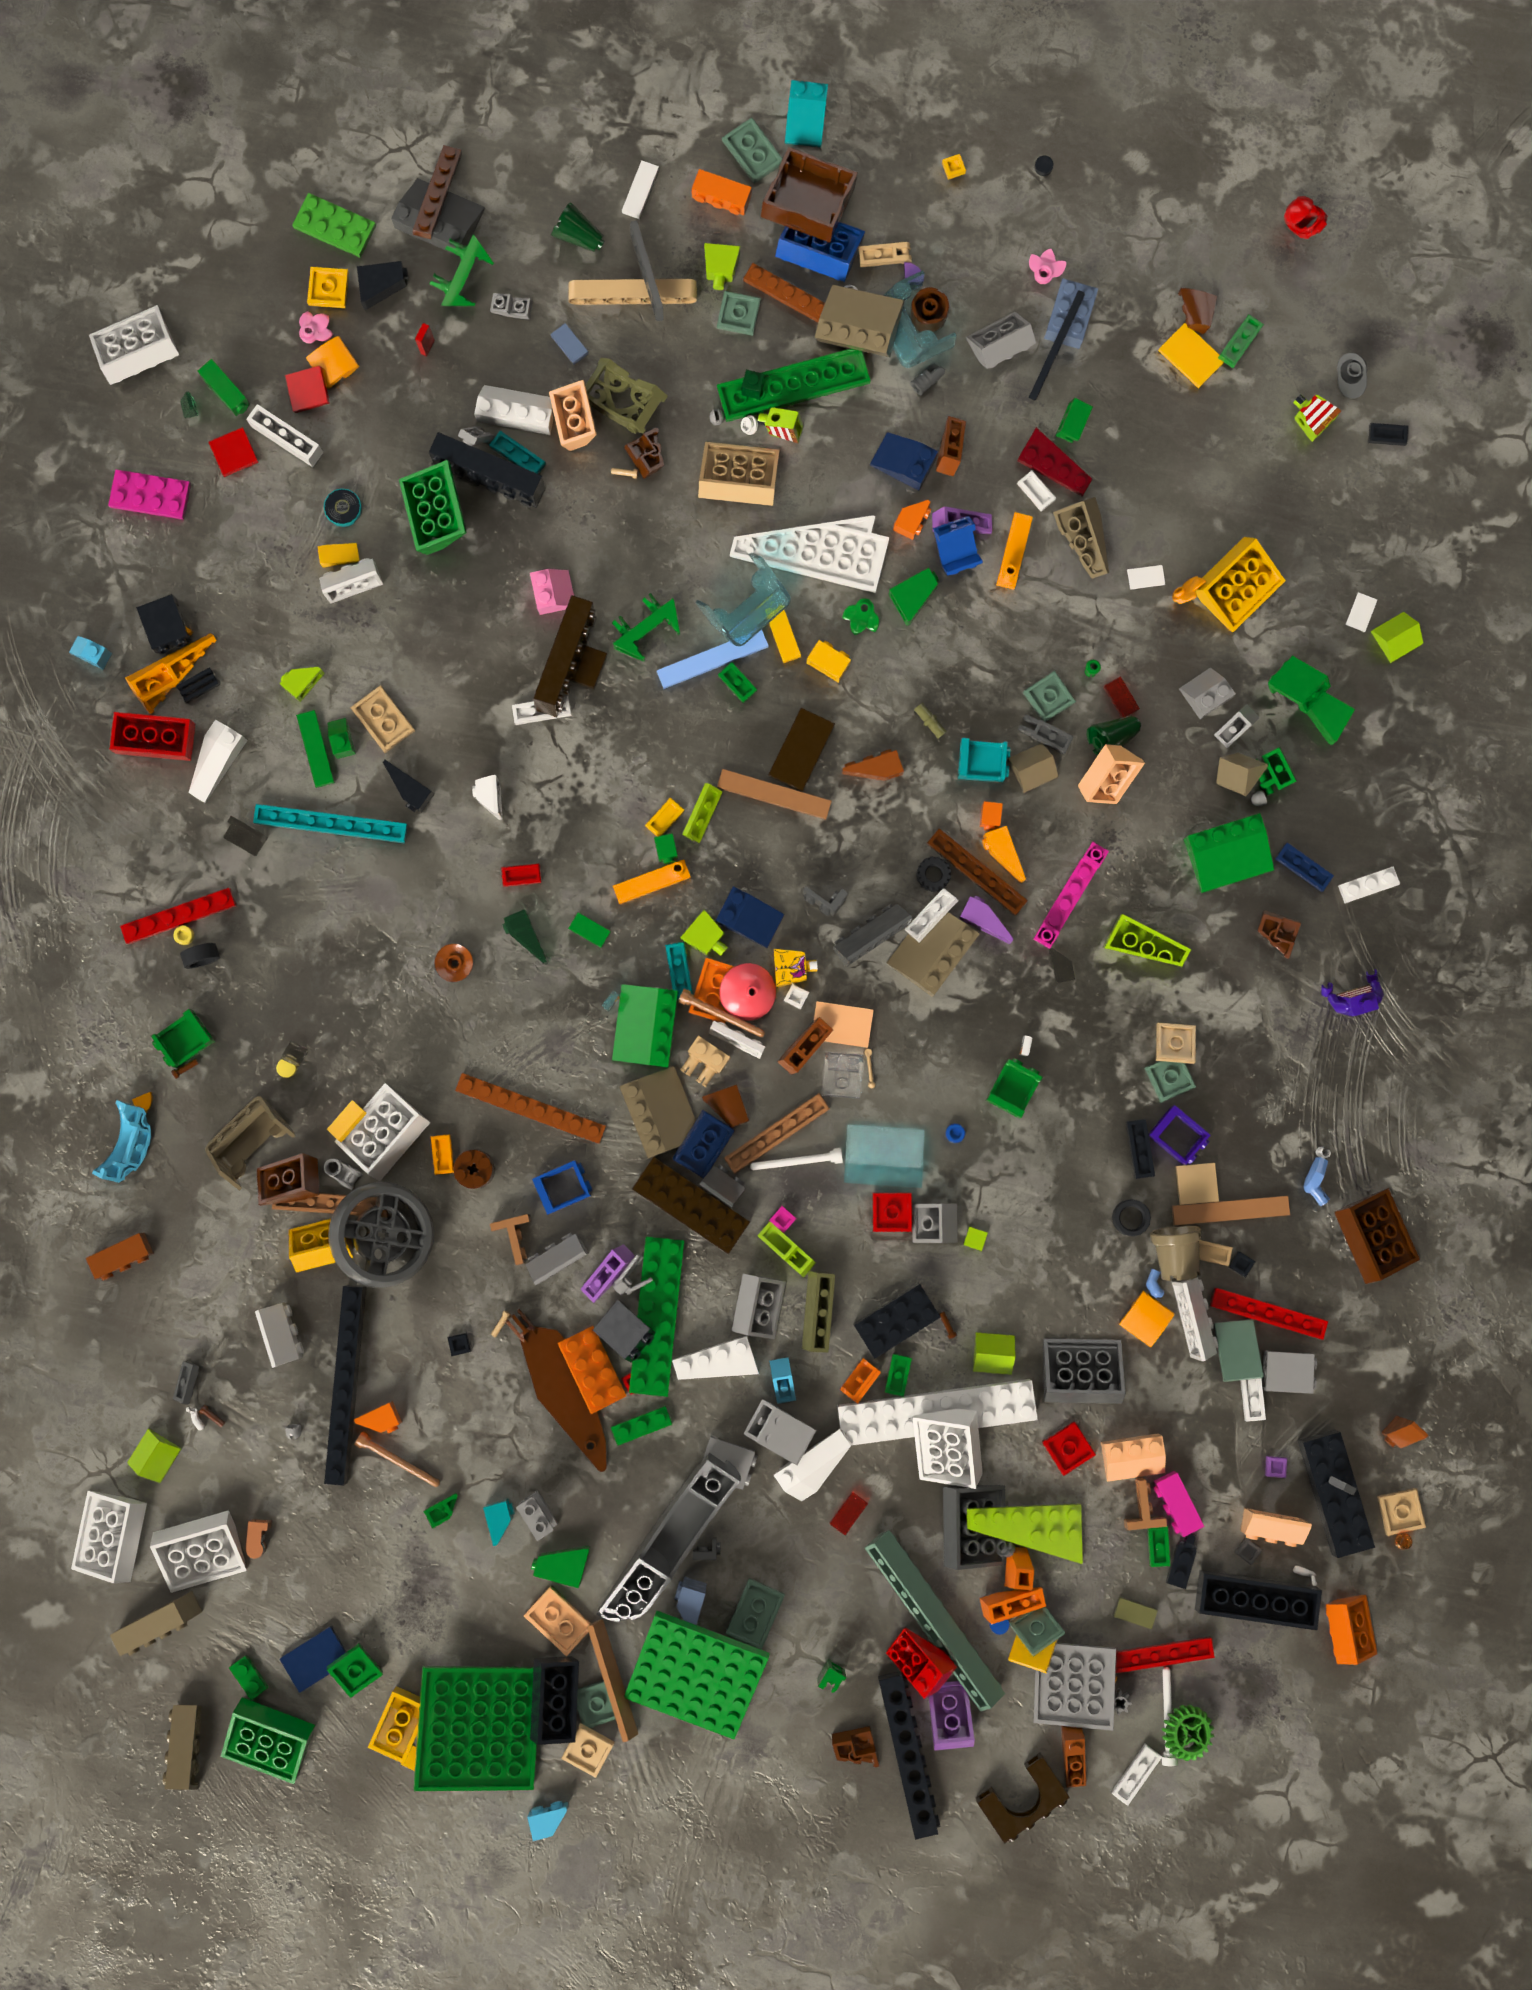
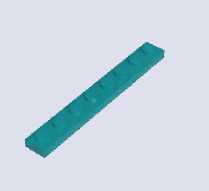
M260 804L255 806L253 823L259 825L405 843L408 827L406 823Z

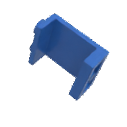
M969 516L933 528L941 566L947 576L957 574L968 568H974L983 563L977 553L973 534V531L976 530L975 523Z

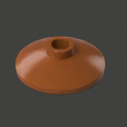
M446 945L438 951L435 957V969L438 975L446 981H461L472 971V955L462 945ZM454 960L458 961V965L456 967H452L451 965L452 961Z

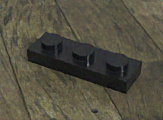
M1146 1119L1126 1122L1135 1179L1154 1177L1155 1171Z

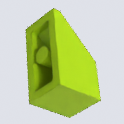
M319 667L291 669L290 672H286L282 676L279 684L301 702L325 673Z

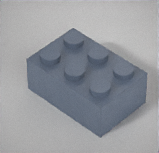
M1062 278L1044 339L1055 341L1078 290L1085 293V296L1063 341V345L1080 349L1098 288Z

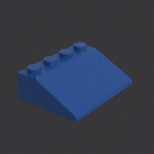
M839 222L829 243L785 226L778 241L775 257L845 282L865 231Z

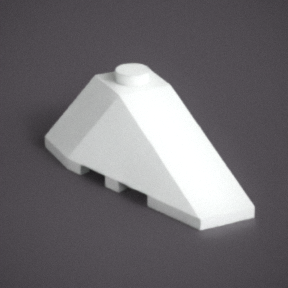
M215 720L204 736L189 793L206 803L248 740L233 729Z
M840 1428L805 1451L798 1465L788 1462L774 1474V1477L786 1493L803 1501L818 1491L852 1444Z

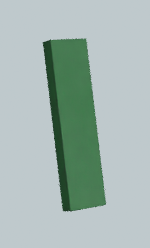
M312 710L296 715L315 787L319 788L334 784L316 711Z

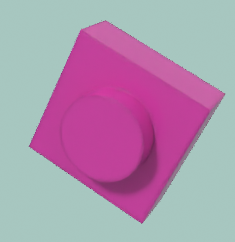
M781 1206L769 1221L784 1233L797 1218Z

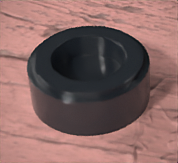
M1043 155L1037 158L1034 168L1038 175L1047 176L1052 172L1054 163L1049 156Z

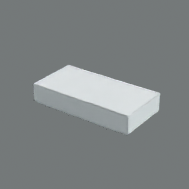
M1030 471L1017 483L1041 512L1056 500V497L1033 471Z

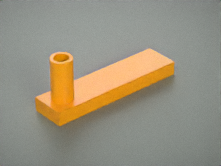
M1014 513L997 586L1015 589L1032 516Z
M683 859L616 884L613 888L619 904H623L687 880L691 876Z

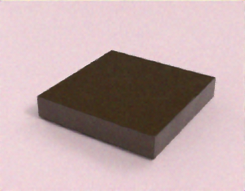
M583 644V658L581 661H577V674L575 678H571V681L595 689L608 654Z

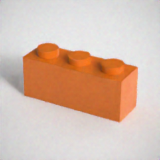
M701 169L698 170L691 189L692 198L701 203L707 202L718 209H727L735 215H745L752 196V187Z

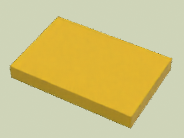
M1186 323L1158 350L1198 389L1224 364L1223 361L1218 359L1219 354L1194 330L1188 328Z

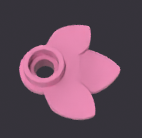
M1048 249L1040 257L1031 254L1029 266L1034 272L1035 280L1040 284H1047L1052 278L1063 274L1066 261H1056L1052 249ZM1044 273L1047 277H1041L1040 274Z
M307 311L300 317L299 324L301 328L299 335L304 342L326 341L333 336V333L327 329L329 325L328 315L317 314L313 316Z

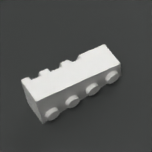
M747 1335L672 1360L678 1380L759 1374Z

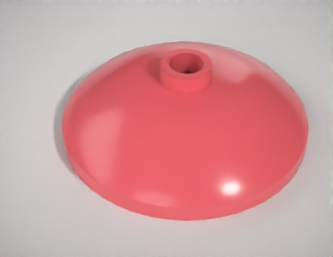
M752 963L737 965L731 968L722 979L720 985L722 1005L730 1015L741 1020L752 1021L763 1017L770 1011L775 1002L776 986L770 973L759 965ZM751 988L754 990V994L752 996L749 994V990Z

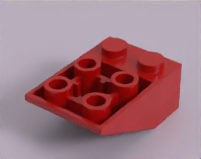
M907 1628L903 1629L886 1652L924 1699L938 1692L957 1668L943 1650Z

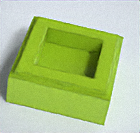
M968 1227L963 1245L982 1251L988 1233Z

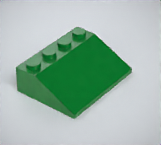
M449 460L399 479L416 551L429 555L444 549L467 533Z
M1260 813L1188 835L1183 839L1201 893L1274 871L1267 832Z
M621 985L612 1060L661 1067L670 1066L679 991Z
M242 1697L232 1713L220 1757L295 1784L315 1725Z

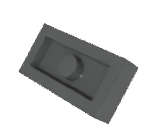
M188 1361L182 1362L173 1400L182 1404H190L195 1381L199 1374L198 1365Z

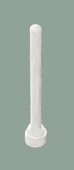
M834 1148L833 1151L825 1154L751 1163L750 1168L752 1170L823 1161H831L838 1164L843 1163L841 1148Z
M1164 1667L1162 1670L1164 1720H1169L1168 1713H1172L1171 1673L1169 1667ZM1165 1746V1751L1162 1755V1765L1177 1766L1178 1758L1169 1752L1170 1748Z

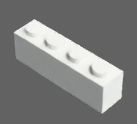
M258 404L246 419L252 428L311 467H314L323 454L319 444Z

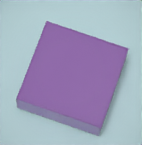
M1266 1456L1265 1476L1286 1478L1287 1458Z

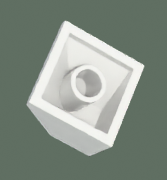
M491 775L475 780L476 786H472L473 797H476L477 801L499 820L503 819L501 785L497 776Z

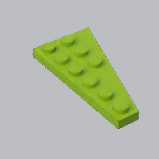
M1081 1504L967 1508V1529L1083 1564Z

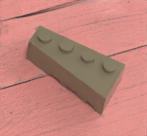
M190 1591L179 1599H175L160 1609L158 1608L112 1633L110 1637L120 1656L126 1653L130 1656L138 1652L140 1646L144 1645L146 1648L155 1643V1638L160 1637V1639H163L172 1634L171 1630L176 1628L179 1631L188 1626L187 1621L200 1614L202 1610L193 1592Z
M173 1705V1709L169 1712L171 1730L167 1733L169 1750L165 1754L167 1770L163 1774V1785H165V1789L197 1790L199 1782H195V1776L199 1773V1764L197 1763L196 1756L200 1752L199 1739H196V1735H199L201 1732V1706Z

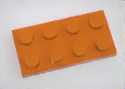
M594 1326L558 1343L591 1414L627 1396L599 1336L593 1331Z

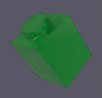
M673 833L654 837L659 862L664 864L675 862L674 859H678Z

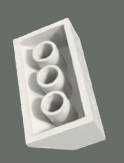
M487 385L483 386L478 395L474 413L477 422L546 435L551 434L554 420L550 397Z

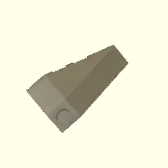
M1093 497L1053 512L1059 531L1062 535L1066 536L1070 542L1069 546L1071 549H1074L1079 555L1080 562L1090 577L1093 579L1109 573L1102 518L1096 498Z

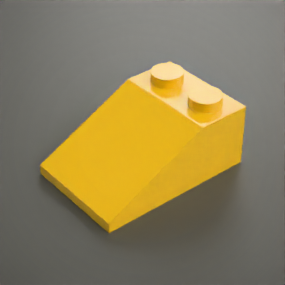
M396 1686L392 1691L368 1748L404 1764L417 1737L420 1697Z

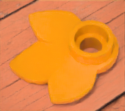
M1198 576L1190 578L1183 586L1178 587L1173 592V601L1182 604L1196 598L1197 593L1195 591L1206 583V580Z

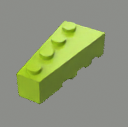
M1120 914L1103 946L1104 949L1181 967L1191 951L1188 947L1124 914Z

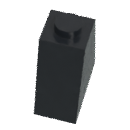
M401 261L357 266L360 300L364 310L371 308L406 287V279H409L407 267H403Z

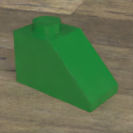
M342 718L327 722L328 737L333 755L337 759L355 755L347 719Z

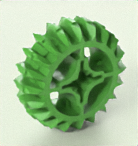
M1180 1705L1179 1709L1173 1708L1174 1714L1168 1713L1170 1719L1163 1720L1167 1724L1166 1728H1162V1731L1166 1732L1162 1736L1163 1740H1166L1164 1745L1170 1748L1169 1752L1175 1755L1176 1758L1185 1761L1190 1759L1194 1761L1197 1760V1757H1203V1751L1209 1752L1207 1746L1213 1745L1210 1738L1215 1737L1211 1733L1214 1727L1209 1725L1212 1720L1207 1717L1205 1711H1201V1708L1194 1707L1193 1705ZM1189 1717H1193L1191 1721L1188 1720L1186 1723L1182 1722ZM1190 1742H1193V1743H1194L1192 1746H1190V1747H1188V1748H1184V1746H1185V1745L1188 1746V1744H1189Z

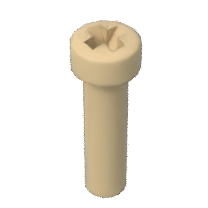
M612 468L611 474L631 476L637 479L638 469Z
M504 1310L502 1312L503 1316L491 1333L493 1337H497L505 1324L504 1321L511 1318V1314L508 1311Z

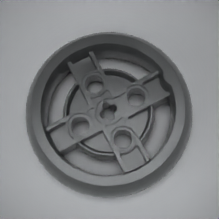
M391 1182L368 1183L351 1191L336 1207L329 1225V1247L338 1267L352 1280L374 1288L392 1287L412 1278L426 1263L434 1241L433 1221L424 1202L406 1187ZM377 1196L375 1206L365 1210L356 1221L348 1220V1216L356 1205L364 1199ZM398 1200L411 1211L416 1221L417 1231L410 1230L408 1221L397 1210ZM383 1210H386L389 1214L386 1221L381 1218ZM361 1226L366 1229L364 1237H361L358 1233ZM382 1231V1233H385V1237L380 1239L381 1236H378V1232ZM399 1232H401L404 1235V1241L402 1243H399L397 1240V1234ZM344 1238L352 1239L358 1253L366 1259L365 1270L359 1267L350 1257ZM407 1248L415 1249L412 1257L403 1267L386 1274L388 1263L398 1259ZM376 1249L382 1251V1257L379 1260L374 1256Z

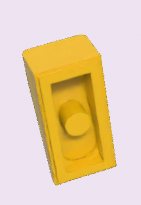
M357 543L318 546L319 560L323 568L360 561Z

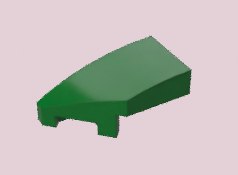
M457 1493L423 1511L432 1529L451 1518L458 1497Z

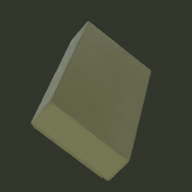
M1119 1597L1113 1616L1152 1629L1158 1610Z

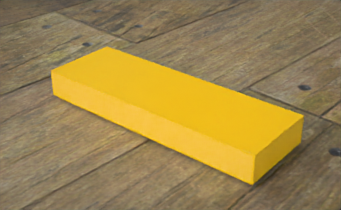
M783 604L765 609L764 612L783 664L801 658Z

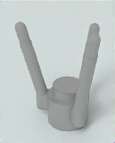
M637 1254L622 1274L612 1283L613 1288L620 1295L624 1293L630 1295L633 1291L653 1281L652 1278H649L631 1287L632 1281L628 1276L643 1260V1255L639 1256Z

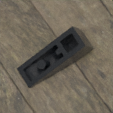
M384 760L383 764L402 799L407 803L405 806L414 813L416 810L422 813L434 796V793L387 760Z

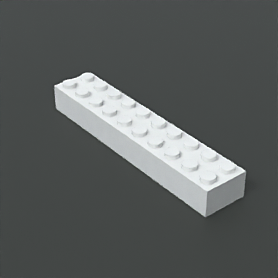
M1030 1379L862 1401L858 1404L855 1402L837 1405L840 1428L852 1445L915 1437L914 1415L952 1409L976 1411L978 1428L1038 1420L1033 1384Z

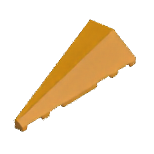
M210 633L125 677L133 693L149 714H152L159 702L164 701L167 693L180 683L194 667L193 664L197 659L205 654V650L212 642L215 643L217 641L213 634Z

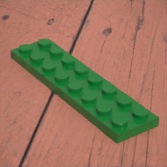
M847 349L762 372L764 374V386L760 400L742 395L741 387L744 377L717 384V390L726 422L749 415L770 411L772 407L782 408L870 384L871 380L862 351Z
M646 1237L641 1282L652 1278L653 1281L640 1287L637 1317L649 1328L653 1329L656 1334L653 1341L643 1348L639 1358L632 1362L629 1393L668 1397L684 1240Z

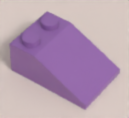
M959 1681L945 1682L938 1692L929 1696L934 1750L974 1747L975 1739L969 1695Z

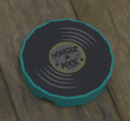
M341 488L334 490L328 494L324 501L325 515L336 526H350L361 516V501L349 489Z

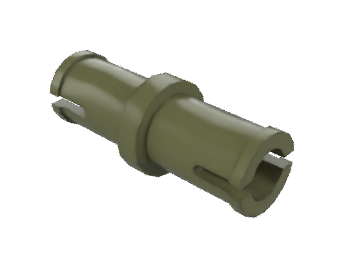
M923 702L914 709L924 721V726H928L937 739L947 732L936 719L937 716L933 715Z

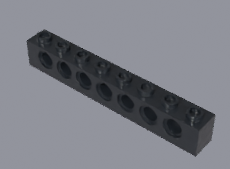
M901 1671L878 1676L915 1840L938 1835L937 1828L941 1826L938 1814L934 1815L933 1807H936L934 1795H929L928 1788L931 1787L929 1775H925L923 1769L927 1767L925 1756H920L919 1752L922 1743L920 1735L916 1736L914 1730L918 1726L915 1715L911 1716L910 1708H913L911 1696H907L905 1691L906 1688H909L907 1678L905 1676L902 1677ZM894 1691L902 1693L898 1699H893L891 1694ZM900 1710L906 1712V1716L902 1719H898L895 1716ZM904 1730H908L911 1733L906 1739L900 1737V1733ZM908 1750L915 1752L912 1758H906L904 1755ZM912 1770L920 1772L916 1778H911L909 1773ZM922 1790L924 1795L921 1798H916L914 1796L915 1791ZM921 1810L929 1812L925 1818L919 1817L918 1814Z

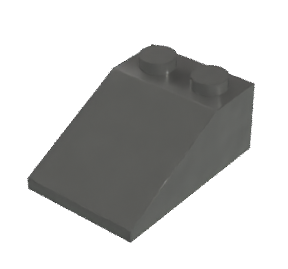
M721 1165L718 1168L713 1166L700 1185L730 1207H733L746 1189L743 1187L744 1182L736 1176L734 1179L727 1175L729 1171Z

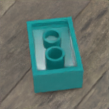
M791 80L785 144L821 148L828 84Z

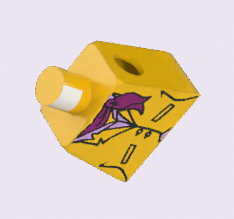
M774 949L776 987L806 981V972L818 971L817 960L805 961V952Z

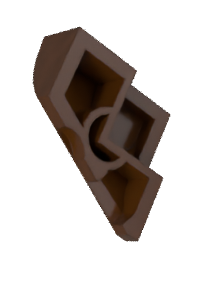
M1181 288L1178 294L1183 298L1184 305L1182 309L1186 315L1187 327L1205 334L1212 324L1217 296L1200 290Z
M657 427L644 433L640 438L626 444L624 447L644 479L664 466L663 458L660 454L661 444L658 443L657 434L659 430Z
M1264 910L1258 932L1284 954L1285 958L1289 959L1301 922Z
M737 1084L702 1097L703 1101L731 1128L749 1122Z
M870 1726L832 1734V1746L837 1760L844 1762L852 1761L860 1765L862 1761L873 1763V1767H879V1760Z

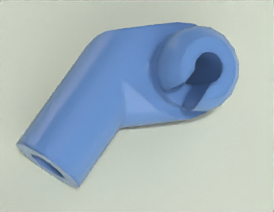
M1151 1269L1146 1287L1151 1296L1162 1298L1164 1290L1161 1289L1157 1282L1161 1272Z

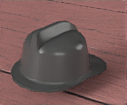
M1347 353L1338 361V385L1345 397L1354 399L1360 397L1366 390L1368 366L1360 355Z

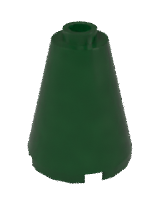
M568 203L558 219L557 226H554L551 235L593 252L596 249L600 251L605 242L603 240L604 235L574 204Z
M1130 715L1093 724L1087 729L1089 745L1093 744L1095 749L1092 751L1096 756L1099 755L1105 744L1124 747L1140 732L1141 722L1137 717Z

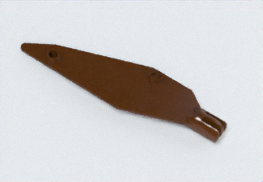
M518 1309V1314L529 1325L525 1328L514 1314L511 1315V1318L522 1329L521 1333L516 1330L515 1326L508 1319L504 1322L520 1339L537 1399L600 1472L605 1471L607 1468L606 1440L598 1412L590 1413L558 1346V1343L565 1339L555 1329L535 1327L524 1313ZM592 1442L594 1447L588 1449L587 1443Z

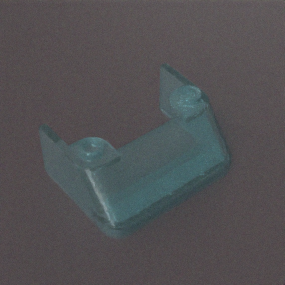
M922 270L897 282L883 296L907 300L911 295V291L923 286L924 271ZM903 306L893 350L900 364L910 368L953 348L957 335L954 332L938 340L932 331L925 330L917 333Z
M750 553L749 557L759 569L751 578L752 586L756 591L732 613L728 615L722 608L712 610L709 605L699 600L695 602L710 623L735 646L746 644L781 613L791 600L789 593L765 560L754 553Z

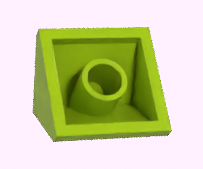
M1405 612L1400 613L1371 631L1390 663L1423 644L1419 622Z
M975 1332L973 1372L1012 1375L1015 1361V1336Z
M147 1429L127 1463L138 1476L161 1483L182 1448L151 1429Z

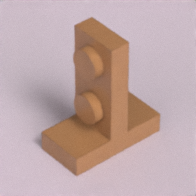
M530 1214L490 1224L491 1231L507 1228L516 1265L525 1263V1259H527L525 1247L522 1248L520 1240H523L520 1228L517 1229L516 1225L531 1222Z
M1136 1478L1139 1518L1124 1519L1125 1528L1127 1530L1167 1527V1521L1164 1516L1150 1517L1153 1514L1152 1503L1148 1501V1495L1151 1494L1150 1484L1146 1483L1144 1478Z

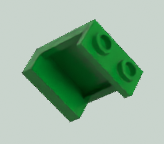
M1293 655L1288 661L1283 663L1281 669L1272 675L1268 682L1271 693L1275 694L1278 692L1297 703L1300 711L1305 714L1331 687L1327 675Z
M186 1010L183 1013L184 1016L160 1033L151 1036L154 1040L152 1041L153 1046L158 1051L161 1050L164 1054L163 1060L169 1067H180L215 1042L194 1010Z
M1013 1058L1005 1062L985 1101L1020 1119L1043 1077L1039 1075L1040 1072L1032 1067L1027 1069L1022 1066L1023 1063Z

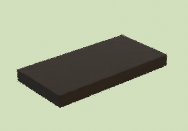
M800 708L768 776L803 792L835 723Z

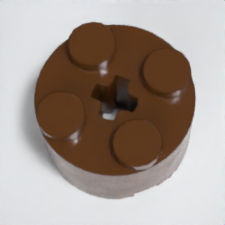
M933 287L923 288L915 295L911 304L910 318L918 331L934 332L944 326L949 310L947 296Z
M464 1151L454 1163V1177L459 1184L466 1188L479 1189L492 1181L495 1174V1166L491 1157L483 1151ZM476 1164V1168L479 1169L478 1173L474 1172L472 1174L470 1167Z

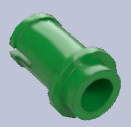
M1094 659L1088 661L1085 675L1094 677L1099 673L1101 664Z

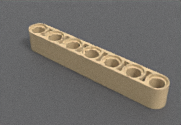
M644 279L572 280L568 283V302L574 305L651 304ZM655 279L662 304H691L697 301V282L695 280Z

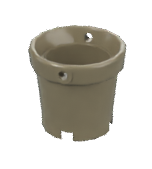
M1172 1226L1156 1229L1150 1233L1151 1242L1156 1248L1162 1280L1171 1281L1170 1276L1176 1278L1177 1281L1197 1278V1275H1201L1199 1241L1202 1238V1229L1200 1227Z

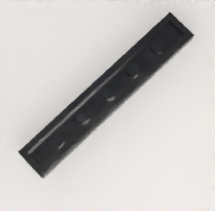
M1078 290L1028 397L1034 401L1043 387L1083 301L1084 292Z

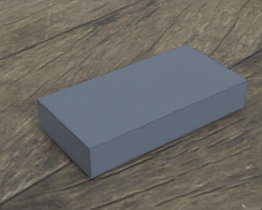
M566 323L551 333L553 340L573 365L588 355L586 348Z

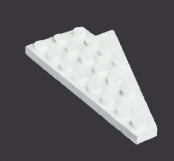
M866 516L736 536L732 543L730 557L876 593L889 537L871 533L875 516Z

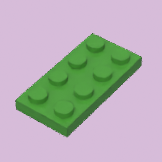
M308 193L292 226L296 230L361 258L376 227V223Z

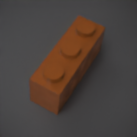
M138 1233L87 1257L86 1260L94 1279L102 1278V1281L112 1278L114 1276L113 1273L120 1270V1273L132 1268L131 1264L135 1262L141 1264L148 1261V1256L154 1253L145 1233Z

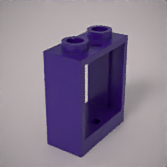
M1175 1105L1168 1109L1148 1133L1153 1141L1182 1165L1191 1164L1197 1158L1196 1152L1199 1149L1203 1150L1210 1142L1208 1138L1211 1136ZM1176 1116L1200 1136L1183 1157L1159 1137Z

